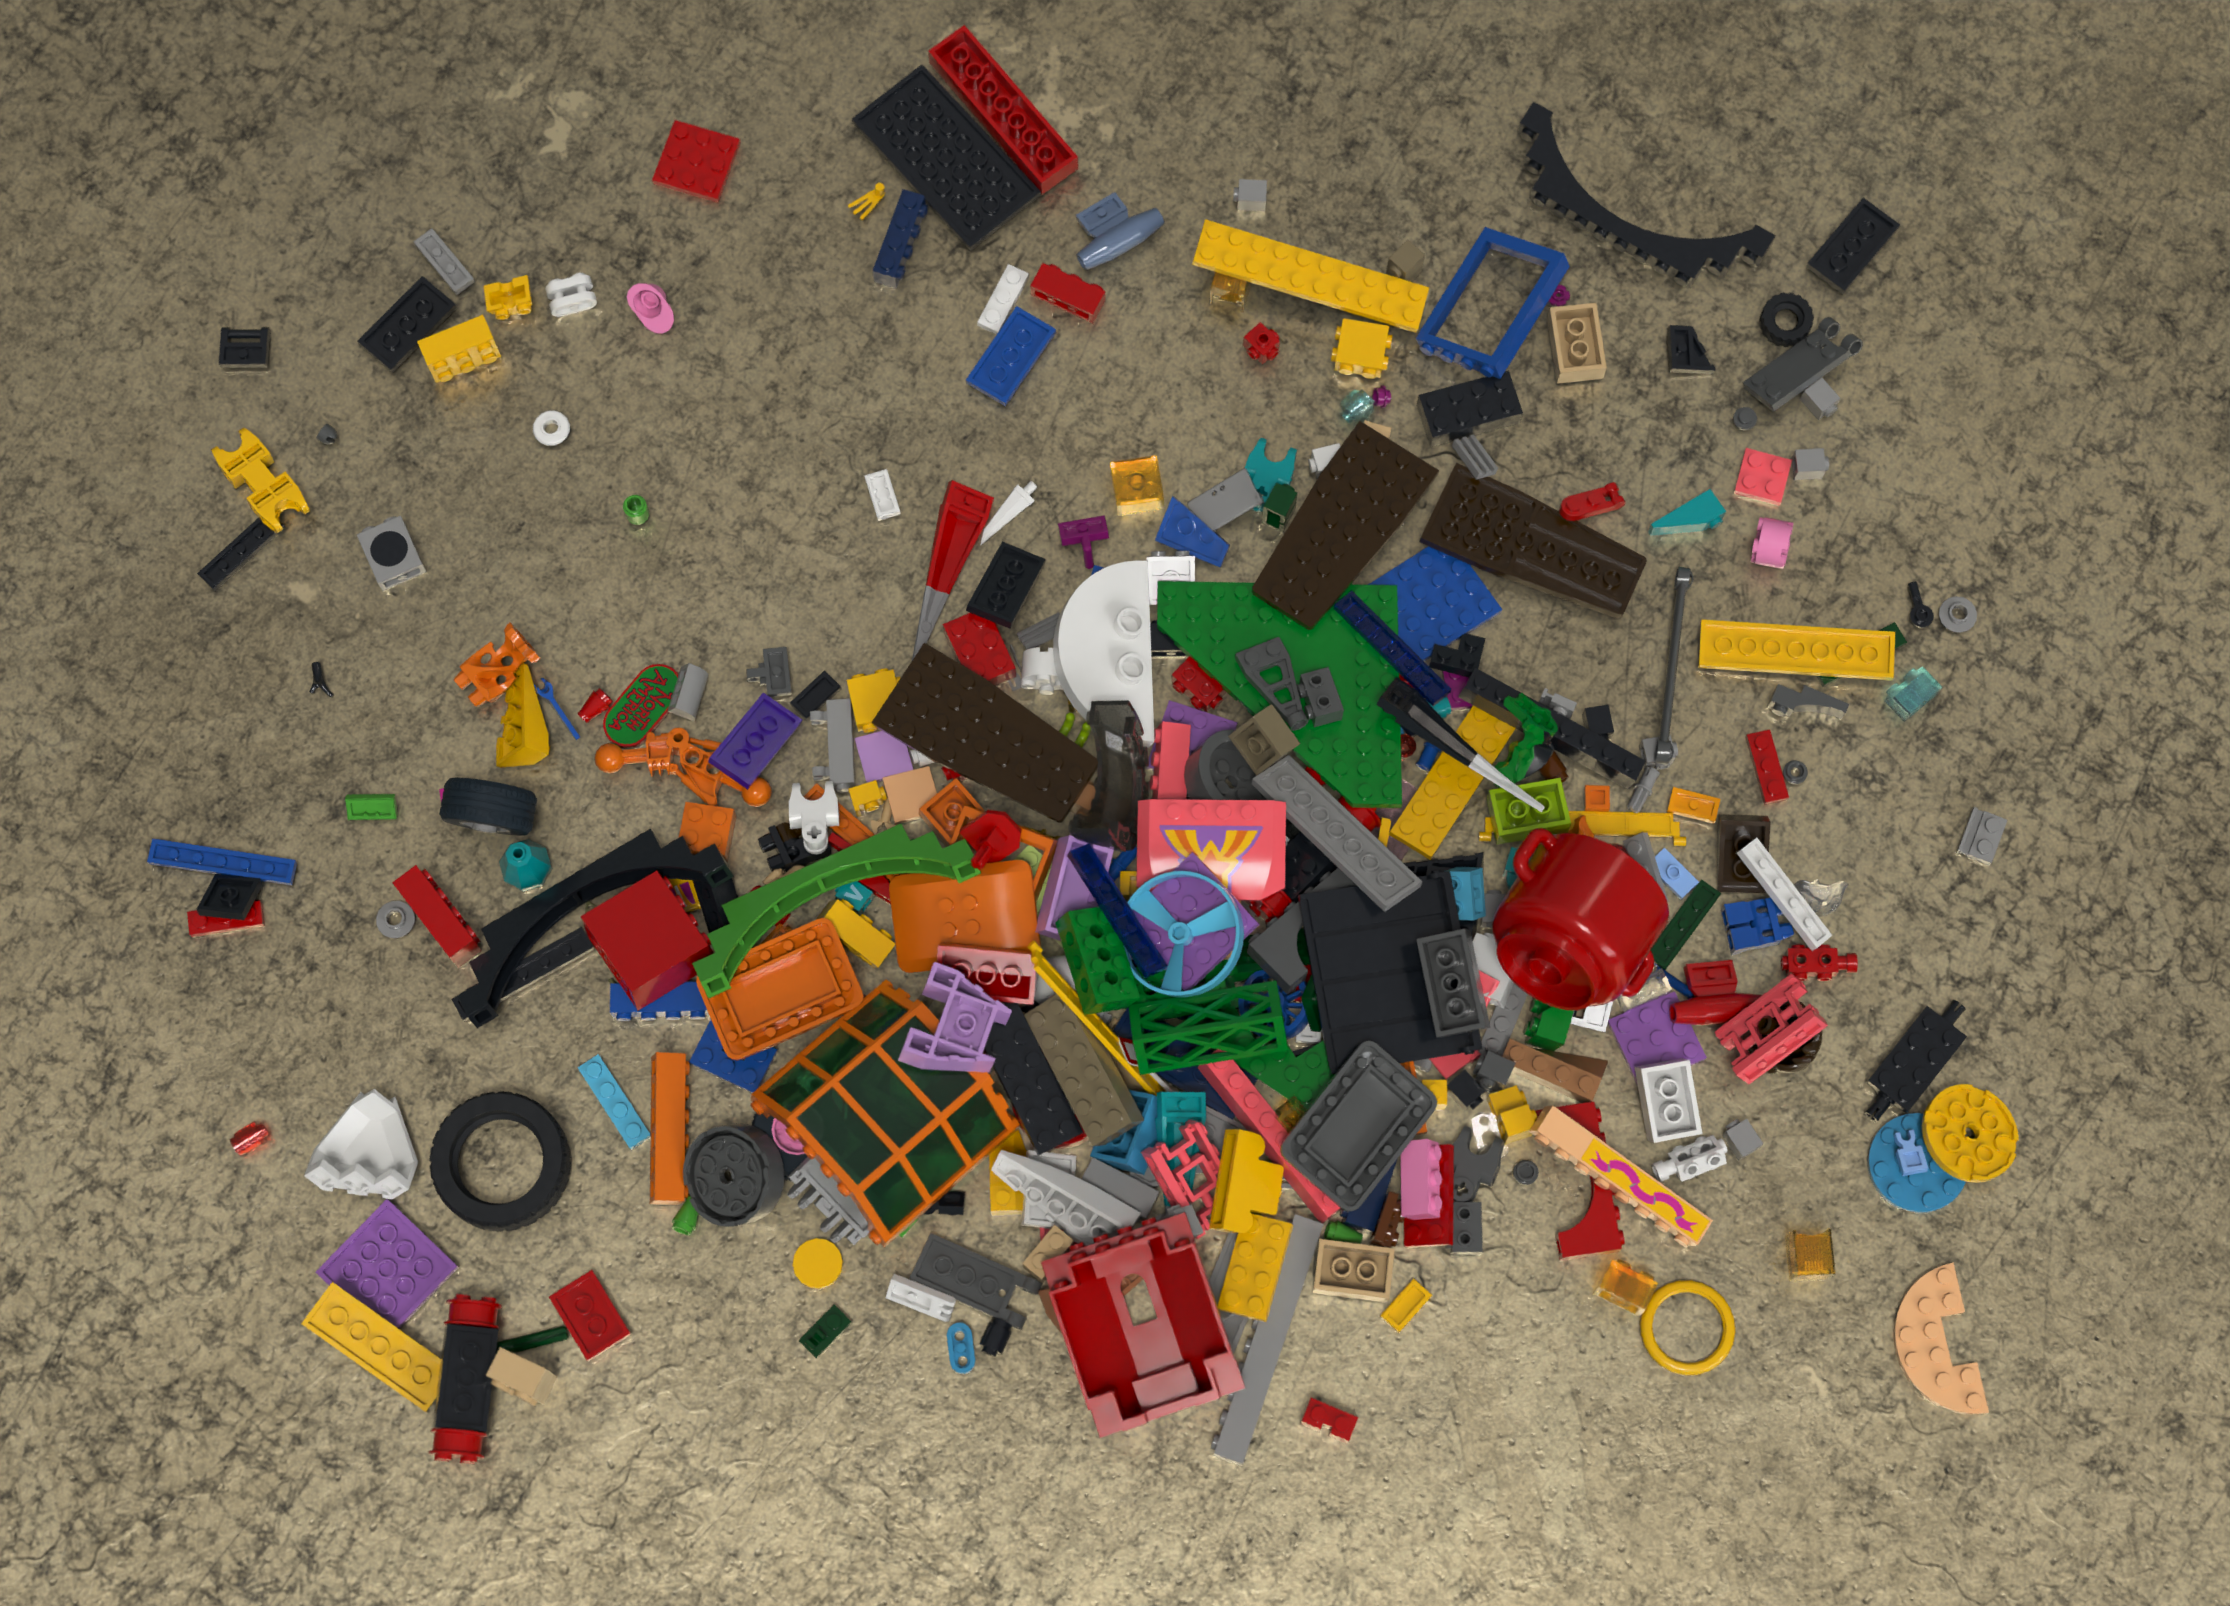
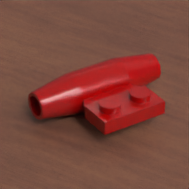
M1733 960L1686 964L1683 969L1688 989L1695 997L1672 1003L1669 1007V1016L1671 1022L1675 1024L1699 1026L1724 1024L1759 999L1761 995L1735 993L1738 980Z

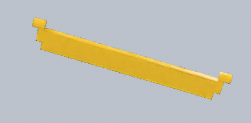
M1569 811L1571 820L1569 831L1574 827V820L1585 815L1586 822L1594 836L1633 837L1644 832L1648 833L1649 837L1673 838V846H1686V837L1680 836V822H1673V813ZM1485 817V832H1479L1478 840L1491 842V833H1494L1491 818Z
M1030 942L1027 946L1032 952L1030 960L1034 963L1033 969L1148 1094H1153L1157 1097V1092H1167L1150 1074L1140 1075L1139 1068L1127 1062L1119 1045V1038L1096 1013L1084 1015L1077 992L1041 954L1043 949L1037 942Z

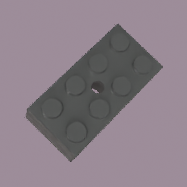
M1460 929L1416 939L1436 1037L1443 1038L1490 1028L1470 930ZM1454 979L1458 980V986L1456 989L1453 988L1451 985V982Z

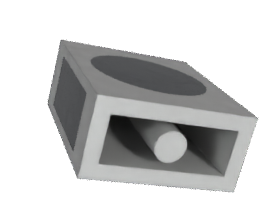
M401 515L389 517L382 524L375 527H366L361 533L357 534L382 591L426 573L423 562Z

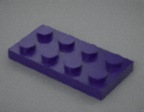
M762 693L710 756L708 762L748 790L800 726L802 719L765 693Z

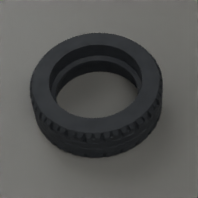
M504 1091L483 1093L479 1097L474 1096L464 1101L463 1105L460 1104L457 1108L453 1109L450 1112V1116H446L439 1126L440 1130L436 1132L433 1139V1147H431L429 1158L431 1164L429 1166L436 1192L453 1213L477 1228L503 1232L504 1230H518L522 1226L527 1227L537 1222L538 1218L541 1219L551 1211L550 1208L557 1204L561 1198V1193L566 1189L569 1180L568 1176L571 1171V1153L566 1135L550 1112L527 1096ZM495 1120H511L526 1126L537 1137L543 1154L542 1170L535 1185L522 1197L507 1203H489L478 1199L467 1190L459 1174L458 1160L464 1142L477 1128Z

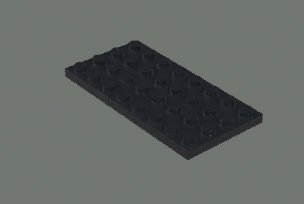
M923 64L852 118V123L916 193L925 195L926 204L970 251L1041 196V191Z

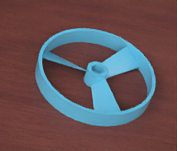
M1190 871L1167 872L1144 883L1127 902L1122 915L1126 913L1130 919L1133 910L1168 931L1169 939L1175 943L1161 989L1147 982L1136 970L1130 958L1128 947L1122 939L1133 976L1146 987L1172 997L1196 996L1219 985L1235 967L1243 946V920L1232 896L1217 882L1204 875ZM1191 877L1214 885L1225 896L1227 902L1185 924L1177 922L1149 890L1169 879ZM1236 926L1234 948L1222 971L1205 985L1192 990L1181 991L1184 946L1189 945L1195 936ZM1127 928L1119 932L1120 936L1127 935Z

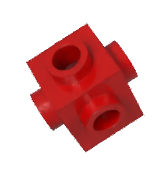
M1259 322L1243 337V347L1251 359L1254 361L1258 360L1263 365L1267 360L1272 361L1279 354L1280 338L1273 329H1267Z

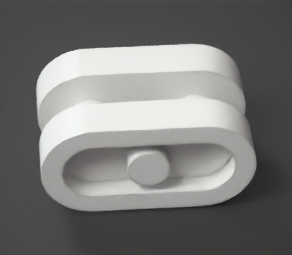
M576 273L566 279L551 280L545 287L547 298L553 300L549 304L551 314L561 317L595 307L597 300L595 293L590 291L593 288L591 277L584 273Z

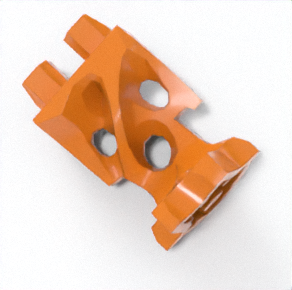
M511 622L504 629L505 642L497 651L493 648L494 644L489 642L459 666L462 671L453 679L462 690L471 683L476 686L477 689L468 696L476 707L487 701L490 703L497 701L515 682L517 678L514 673L524 662L529 660L531 663H535L541 659L531 644ZM485 654H490L491 659L488 663H481L482 657ZM510 656L513 662L511 665L505 666L501 663L502 659ZM504 675L506 681L498 684L496 679L498 676Z

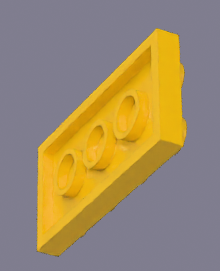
M1252 1214L1253 1224L1251 1229L1246 1233H1238L1217 1307L1220 1311L1267 1322L1293 1230V1224Z

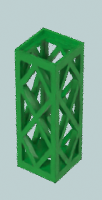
M1277 980L1209 991L1191 997H1174L1129 1006L1132 1040L1140 1075L1288 1050ZM1268 991L1269 997L1255 993ZM1235 998L1259 1003L1241 1016L1217 1011ZM1218 999L1206 1008L1191 1004ZM1271 1006L1270 1013L1259 1014ZM1172 1008L1195 1014L1176 1027L1153 1021ZM1153 1010L1141 1018L1140 1012ZM1205 1017L1220 1020L1216 1022L1195 1025ZM1273 1022L1274 1027L1262 1025V1023ZM1144 1028L1156 1032L1145 1033ZM1239 1029L1264 1034L1245 1047L1222 1041ZM1223 1030L1212 1038L1197 1035ZM1276 1037L1277 1043L1264 1045ZM1176 1039L1199 1045L1181 1058L1158 1052ZM1158 1041L1147 1048L1146 1043ZM1210 1048L1227 1051L1199 1056ZM1148 1059L1160 1061L1161 1063L1149 1064Z

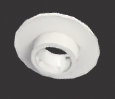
M558 411L543 412L533 423L535 438L547 446L562 443L570 432V423L567 417ZM549 424L558 425L557 431L552 434L546 433L545 428Z

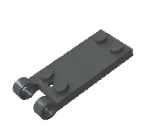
M1826 317L1820 322L1817 330L1743 382L1744 389L1774 412L1845 360L1858 354L1862 349L1863 341L1854 334H1848L1843 338L1839 347L1836 346L1829 339L1834 338L1839 333L1840 324L1833 318Z
M930 1233L909 1278L912 1281L950 1295L956 1301L984 1314L1001 1319L1018 1330H1022L1027 1318L1007 1309L1016 1287L1037 1296L1042 1286L1041 1282L932 1233ZM1001 1290L1006 1292L1004 1297L999 1296Z

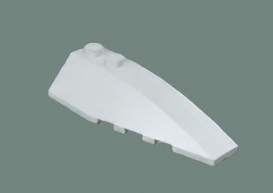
M1001 1150L991 1169L1014 1191L1019 1190L1027 1198L1026 1201L1034 1207L1036 1205L1046 1214L1045 1218L1051 1223L1054 1221L1064 1229L1063 1232L1071 1237L1074 1242H1084L1085 1246L1094 1244L1093 1238L1108 1234V1237L1111 1238L1118 1235L1117 1230L1128 1226H1132L1133 1229L1141 1214L1122 1201L1076 1176L1024 1156Z

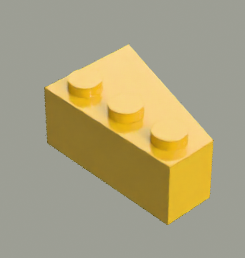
M837 899L829 901L816 920L820 918L830 920L837 931L841 943L873 968H878L896 945L891 941L893 937L883 929L878 931L872 926L873 921L864 914L859 916L852 911L854 907L846 900L842 899L840 901Z

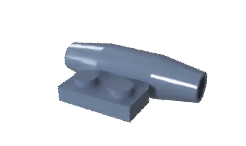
M1115 192L1076 215L1077 221L1088 236L1095 238L1076 254L1077 259L1084 270L1112 261L1144 242L1164 225L1165 222L1157 208H1153L1128 218L1127 207Z

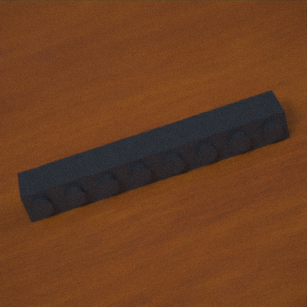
M1474 668L1458 697L1524 733L1521 721L1504 706V700L1507 696L1517 698L1521 692ZM1528 697L1538 706L1551 711V716L1558 726V731L1552 738L1556 751L1627 790L1636 782L1646 762L1644 759Z

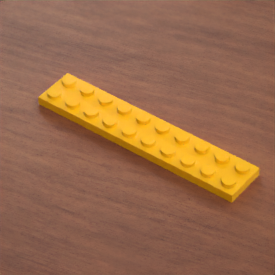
M1207 219L1204 221L1192 265L1415 333L1418 331L1429 287Z

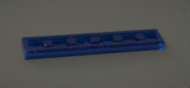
M1353 591L1334 604V609L1433 707L1451 693V688Z
M1088 843L1070 851L1067 857L1143 976L1148 978L1165 970L1167 967L1166 962L1091 845Z

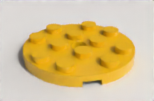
M1970 1084L1950 1086L1932 1098L1925 1109L1922 1119V1134L1929 1154L1941 1169L1959 1180L1972 1183L1992 1180L2005 1172L2016 1157V1142L2019 1139L2014 1118L2006 1105L1988 1090L1983 1091ZM1966 1128L1974 1131V1139L1965 1136Z

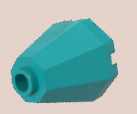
M530 839L509 844L499 861L505 883L516 887L522 892L543 886L547 875L552 871L548 850Z

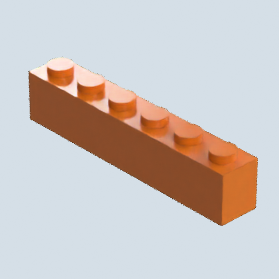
M656 1052L651 1057L650 1204L680 1205L684 1202V1198L688 1197L687 1185L684 1186L683 1181L685 1149L689 1145V1136L685 1134V1124H688L689 1110L685 1109V1100L689 1098V1085H686V1076H688L690 1068L689 1061H686V1053Z

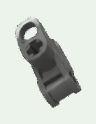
M1464 1126L1459 1137L1453 1143V1199L1455 1202H1473L1480 1184L1489 1187L1493 1186L1501 1167L1504 1140L1496 1137L1487 1153L1476 1155L1469 1148L1473 1130L1470 1127ZM1465 1186L1468 1193H1463L1460 1196L1457 1190L1458 1188L1463 1189Z

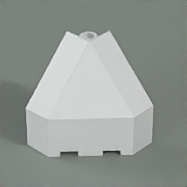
M375 1089L365 1095L360 1092L315 1147L304 1176L324 1191L333 1192L334 1188L346 1189L347 1194L368 1196V1193L382 1194V1198L394 1199L409 1190L418 1160L396 1097L388 1100Z

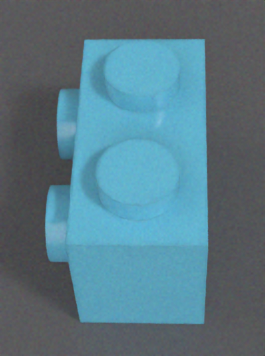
M1455 867L1446 870L1450 871L1459 920H1476L1485 917L1483 869L1481 867Z

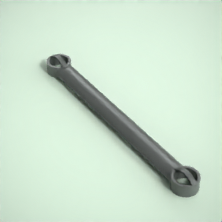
M1679 566L1674 584L1676 596L1660 736L1657 741L1654 763L1664 765L1671 761L1674 754L1673 745L1669 741L1685 594L1693 582L1691 569Z

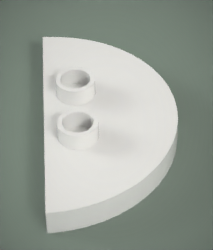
M1136 560L1121 562L1103 568L1091 575L1075 590L1059 615L1053 638V656L1060 684L1078 713L1103 734L1122 743L1149 748L1155 742L1148 561Z

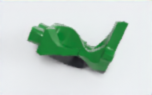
M1520 693L1517 698L1507 696L1504 700V706L1521 721L1525 734L1523 741L1510 743L1507 759L1504 762H1498L1494 766L1514 784L1534 774L1549 761L1555 750L1552 738L1558 731V726L1551 716V711L1538 706L1523 693Z

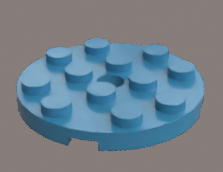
M1923 1113L1901 1115L1886 1123L1872 1139L1867 1159L1871 1182L1880 1196L1898 1209L1915 1213H1929L1945 1207L1960 1194L1966 1181L1959 1180L1946 1173L1929 1154L1922 1134ZM1909 1130H1914V1145H1922L1928 1170L1923 1173L1902 1176L1896 1157V1151L1901 1148L1895 1143L1894 1135L1900 1132L1901 1138L1907 1141L1909 1140L1907 1135Z

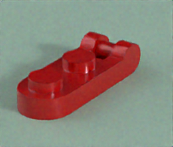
M1612 482L1604 487L1564 498L1560 504L1559 512L1564 519L1577 521L1620 509L1625 506L1626 502L1623 496L1619 495L1617 484ZM1609 496L1611 500L1606 501L1605 497Z

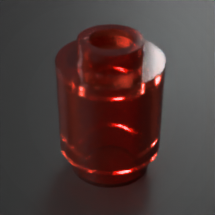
M253 1121L234 1133V1137L230 1139V1142L239 1156L243 1154L248 1155L268 1142L266 1137L269 1135V1132L262 1122L257 1124Z

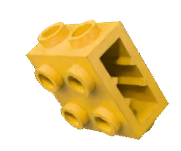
M1343 318L1342 326H1337L1335 340H1339L1338 348L1333 347L1331 361L1335 362L1334 370L1344 375L1354 373L1368 379L1380 378L1382 370H1387L1389 356H1384L1385 349H1390L1393 335L1388 334L1389 326Z
M879 669L874 672L875 674L866 676L865 674H856L847 680L858 732L870 733L877 730V727L873 726L872 721L900 680V676L895 677L894 669Z

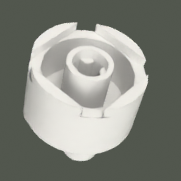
M1040 647L1030 648L1023 652L1021 688L1037 689L1043 695H1052L1054 690H1063L1056 673L1053 648L1048 647V652H1040Z

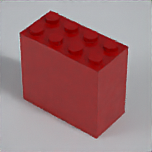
M658 871L653 872L580 916L587 937L637 1011L695 977L697 973L693 963L714 954L706 933H700L695 917L691 913L687 914L684 909L686 906L681 897L674 895L671 890L673 887L666 876L662 878Z

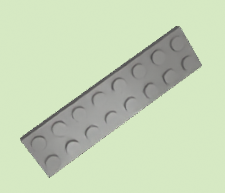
M1290 755L1253 778L1252 785L1267 800L1286 802V818L1384 912L1421 887L1422 881Z

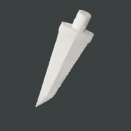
M1032 481L1024 488H1021L1018 484L1013 488V491L983 529L980 546L1034 502L1030 495L1036 490L1037 486Z

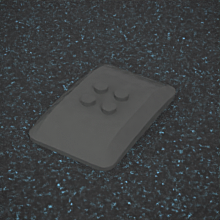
M1373 1041L1362 1042L1281 1144V1154L1288 1163L1341 1209L1349 1212L1355 1211L1363 1204L1437 1107L1436 1096Z

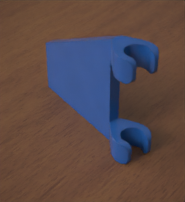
M540 678L544 682V687L539 689L534 684L536 693L547 699L573 738L579 739V734L553 697V686L544 678Z

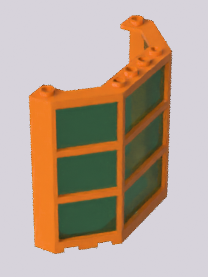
M887 979L864 997L863 1002L858 1007L843 1015L751 1094L750 1099L752 1102L750 1105L758 1115L763 1114L766 1118L773 1116L787 1127L785 1131L794 1141L798 1139L804 1146L802 1148L804 1153L811 1160L815 1158L821 1164L819 1168L827 1178L832 1177L838 1183L836 1187L844 1197L850 1196L869 1224L867 1229L869 1231V1238L876 1245L881 1244L884 1248L1011 1137L1020 1125L1014 1116L1012 1117L1006 1110L1009 1106L1002 1094L999 1092L995 1094L992 1087L994 1081L987 1072L928 1070L898 1061L910 1027L934 1036L939 1020L923 1002L918 999L915 1002L909 1000L911 997L909 993L901 988L895 990L892 983Z

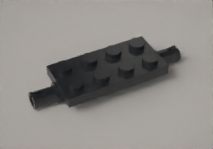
M1952 1000L1942 1015H1939L1928 1006L1924 1008L1866 1082L1877 1092V1098L1865 1111V1115L1868 1118L1876 1111L1871 1120L1877 1123L1888 1107L1893 1105L1899 1107L1905 1113L1909 1112L1967 1037L1953 1025L1966 1010L1962 1004L1954 1011L1959 1002Z

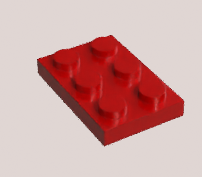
M593 1270L549 1296V1299L588 1362L632 1335Z

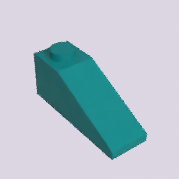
M1709 489L1653 522L1649 527L1648 533L1650 536L1701 532L1709 527L1715 529L1723 523L1726 510L1712 490Z

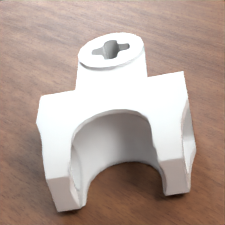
M826 781L823 796L813 801L807 800L802 796L800 783H793L789 800L790 829L802 828L804 847L811 854H821L827 849L828 827L840 826L838 799L834 791L833 781Z

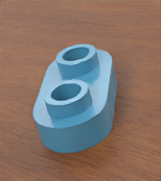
M955 1323L947 1331L950 1365L956 1373L967 1374L973 1370L976 1362L973 1336L969 1326L964 1323ZM958 1332H962L965 1335L962 1341L955 1339V1335ZM961 1357H965L968 1360L965 1366L958 1364V1360Z

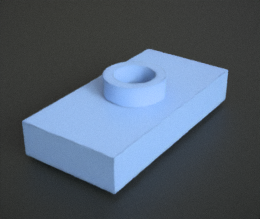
M1666 848L1655 856L1662 882L1680 900L1698 885L1699 881Z

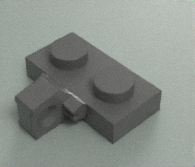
M787 647L763 649L764 663H759L758 668L746 669L747 681L760 682V685H766L769 697L792 695Z

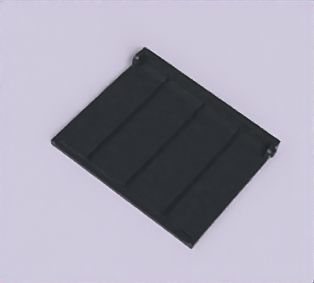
M1441 870L1431 872L1432 874L1418 877L1422 881L1421 887L1386 912L1358 886L1298 895L1330 1075L1336 1074L1354 1050L1362 1042L1373 1041L1398 1063L1461 1053L1469 1055L1474 1054V1051L1483 1049L1479 1030L1443 1038L1436 1037L1416 940L1461 929L1450 871L1441 872ZM1457 979L1451 982L1452 987L1455 989L1458 986Z

